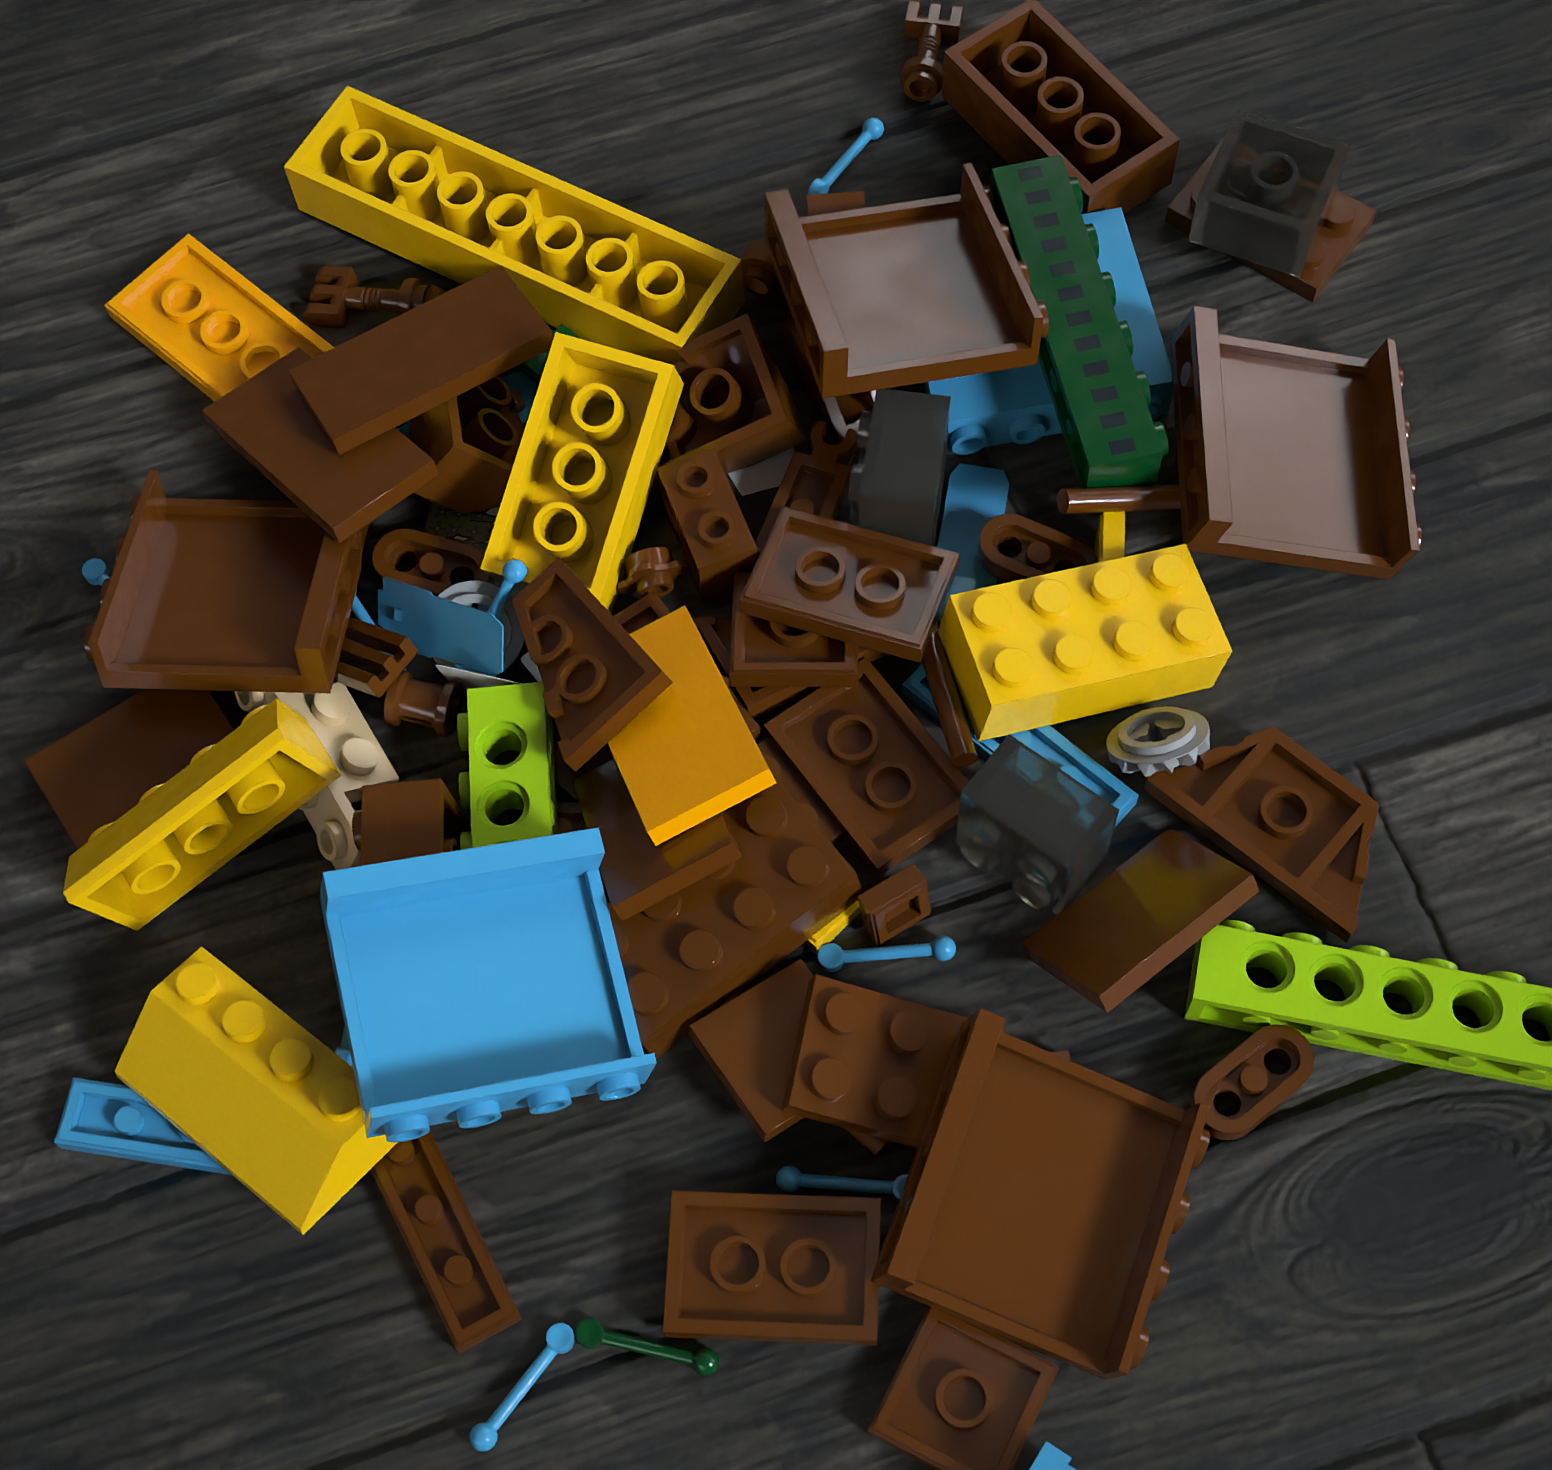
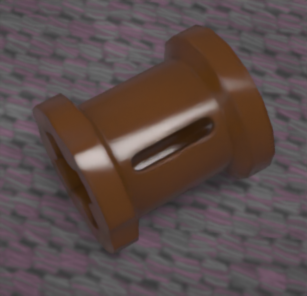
M402 671L387 689L384 703V720L386 724L400 726L404 721L435 728L437 735L448 737L453 734L457 726L458 713H461L463 687L461 683L450 681L443 686L412 679L410 672Z

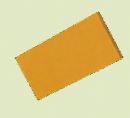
M189 233L104 305L109 316L214 402L298 347L311 358L334 348Z
M686 606L630 634L673 683L608 742L645 829L655 846L776 784L760 749Z

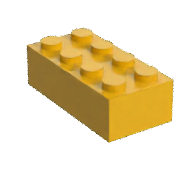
M558 332L555 333L482 561L481 570L502 583L504 580L502 572L504 564L510 559L521 560L527 567V576L524 581L515 584V587L524 589L559 557L612 614L619 592L618 583L622 581L625 573L623 562L631 554L684 386L674 365Z
M1186 544L949 595L938 629L952 674L978 742L1211 688L1232 653L1231 646Z

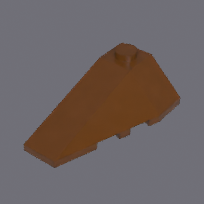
M432 284L426 291L425 302L447 291ZM501 374L411 419L409 439L434 460L439 473L438 476L413 493L420 495L431 503H439L462 514L500 507L526 427L518 414L526 407L520 391L509 390Z
M748 313L692 339L678 352L681 358L673 365L680 375L684 386L658 468L715 449L723 470L727 474L760 463L808 441L789 388ZM657 471L648 499L661 495Z

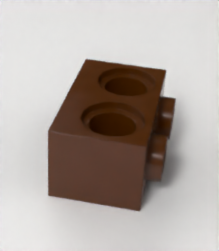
M715 449L657 468L662 506L702 603L705 604L733 594L734 572H752L758 560V551Z

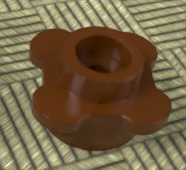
M652 547L637 551L624 560L627 579L618 583V589L623 594L637 591L640 598L645 597L652 591L658 597L664 596L674 589L677 576L688 570L687 564L682 560L674 561L671 550L666 547Z

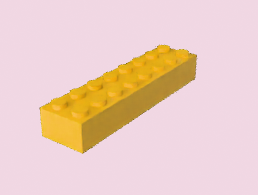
M346 86L284 165L299 210L460 284H464L501 265L547 324L558 328L562 323L579 338L673 365L681 358L678 352L692 339L732 321L745 301L741 259L350 86Z

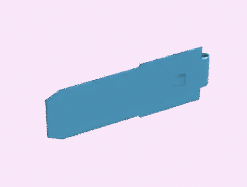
M959 463L950 474L937 548L960 553L958 570L938 621L942 620L949 595L989 587L997 583V577L990 574L981 565L978 557V545L984 525L992 518L1005 514L1009 482L1004 470Z
M383 577V589H378L379 626L407 636L419 650L417 654L428 658L434 656L489 676L503 672L504 625L493 614L434 596L431 591Z

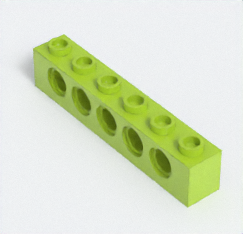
M543 682L467 689L468 713H458L457 731L461 751H469V771L459 773V794L463 811H471V831L461 833V850L559 834L553 717L548 713L542 695L546 692ZM515 750L520 752L519 756L509 764H493V760L504 751ZM519 809L523 811L521 817L510 825L501 826L494 824L497 816L506 810Z
M1223 920L1196 942L1184 1019L1253 1033L1269 1025H1286L1299 1031L1310 1044L1552 1090V988L1526 983V979L1519 974L1493 971L1481 975L1460 971L1456 964L1443 959L1425 958L1412 962L1391 958L1386 950L1368 945L1353 946L1349 949L1323 945L1318 937L1306 933L1292 932L1286 933L1282 937L1255 932V928L1250 924L1237 920ZM1253 967L1267 969L1275 976L1278 986L1273 988L1260 987L1250 980L1246 970ZM1318 980L1334 982L1342 989L1345 1000L1331 1001L1324 998L1317 991L1314 982ZM1396 993L1403 996L1410 1003L1413 1014L1404 1015L1394 1012L1387 1006L1383 994ZM1452 1006H1464L1471 1009L1478 1016L1481 1027L1471 1028L1460 1023L1453 1013ZM1522 1019H1532L1543 1025L1549 1035V1041H1539L1531 1037L1524 1029Z

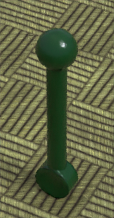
M591 1318L581 1321L576 1328L578 1342L587 1349H595L604 1344L691 1365L696 1373L702 1376L713 1374L719 1367L720 1359L717 1352L708 1347H703L695 1352L604 1330L599 1321Z

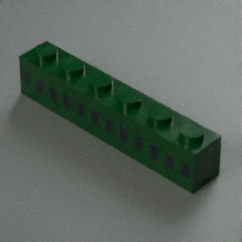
M1061 155L992 168L990 189L994 199V212L999 222H1005L1009 227L1012 250L1017 261H1024L1028 268L1030 289L1035 300H1042L1047 309L1049 332L1047 337L1041 338L1038 359L1080 488L1155 485L1161 460L1167 458L1169 453L1166 431L1160 421L1153 422L1148 407L1151 402L1148 379L1143 370L1135 371L1131 359L1133 355V340L1130 327L1126 320L1118 321L1114 310L1116 291L1113 278L1109 271L1101 272L1097 261L1099 258L1098 236L1092 223H1084L1081 214L1083 210V197L1077 177H1068Z

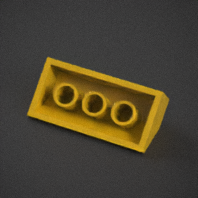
M276 698L268 705L260 706L248 713L243 719L242 724L220 742L207 746L197 752L191 759L190 764L169 781L146 791L140 798L139 803L118 820L95 830L89 837L88 842L69 856L63 894L70 904L138 931L342 774L307 719Z
M202 946L150 991L115 1069L117 1078L302 1235L398 1143L388 1142L386 1135L367 1138L353 1067Z

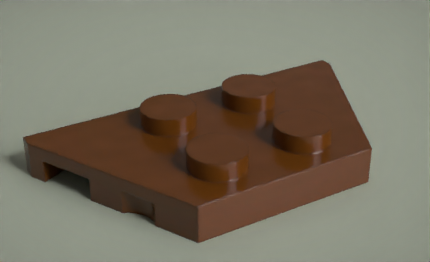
M1274 726L1245 736L1244 740L1238 745H1222L1199 755L1195 764L1175 769L1172 774L1166 773L1165 770L1156 771L1146 779L1144 790L1345 943L1352 937L1359 920L1357 913L1362 885L1366 879L1369 864L1370 840L1376 825L1379 808L1377 801Z

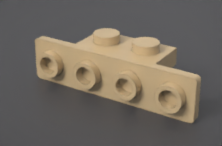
M339 682L333 683L330 694L235 691L239 706L244 711H248V713L260 706L268 705L277 698L307 719L342 775L298 809L304 811L314 829L320 852L325 859L332 862L336 870L360 866V850L355 846L352 833V818L355 811L351 803L362 801V786L397 783L399 777L347 687Z

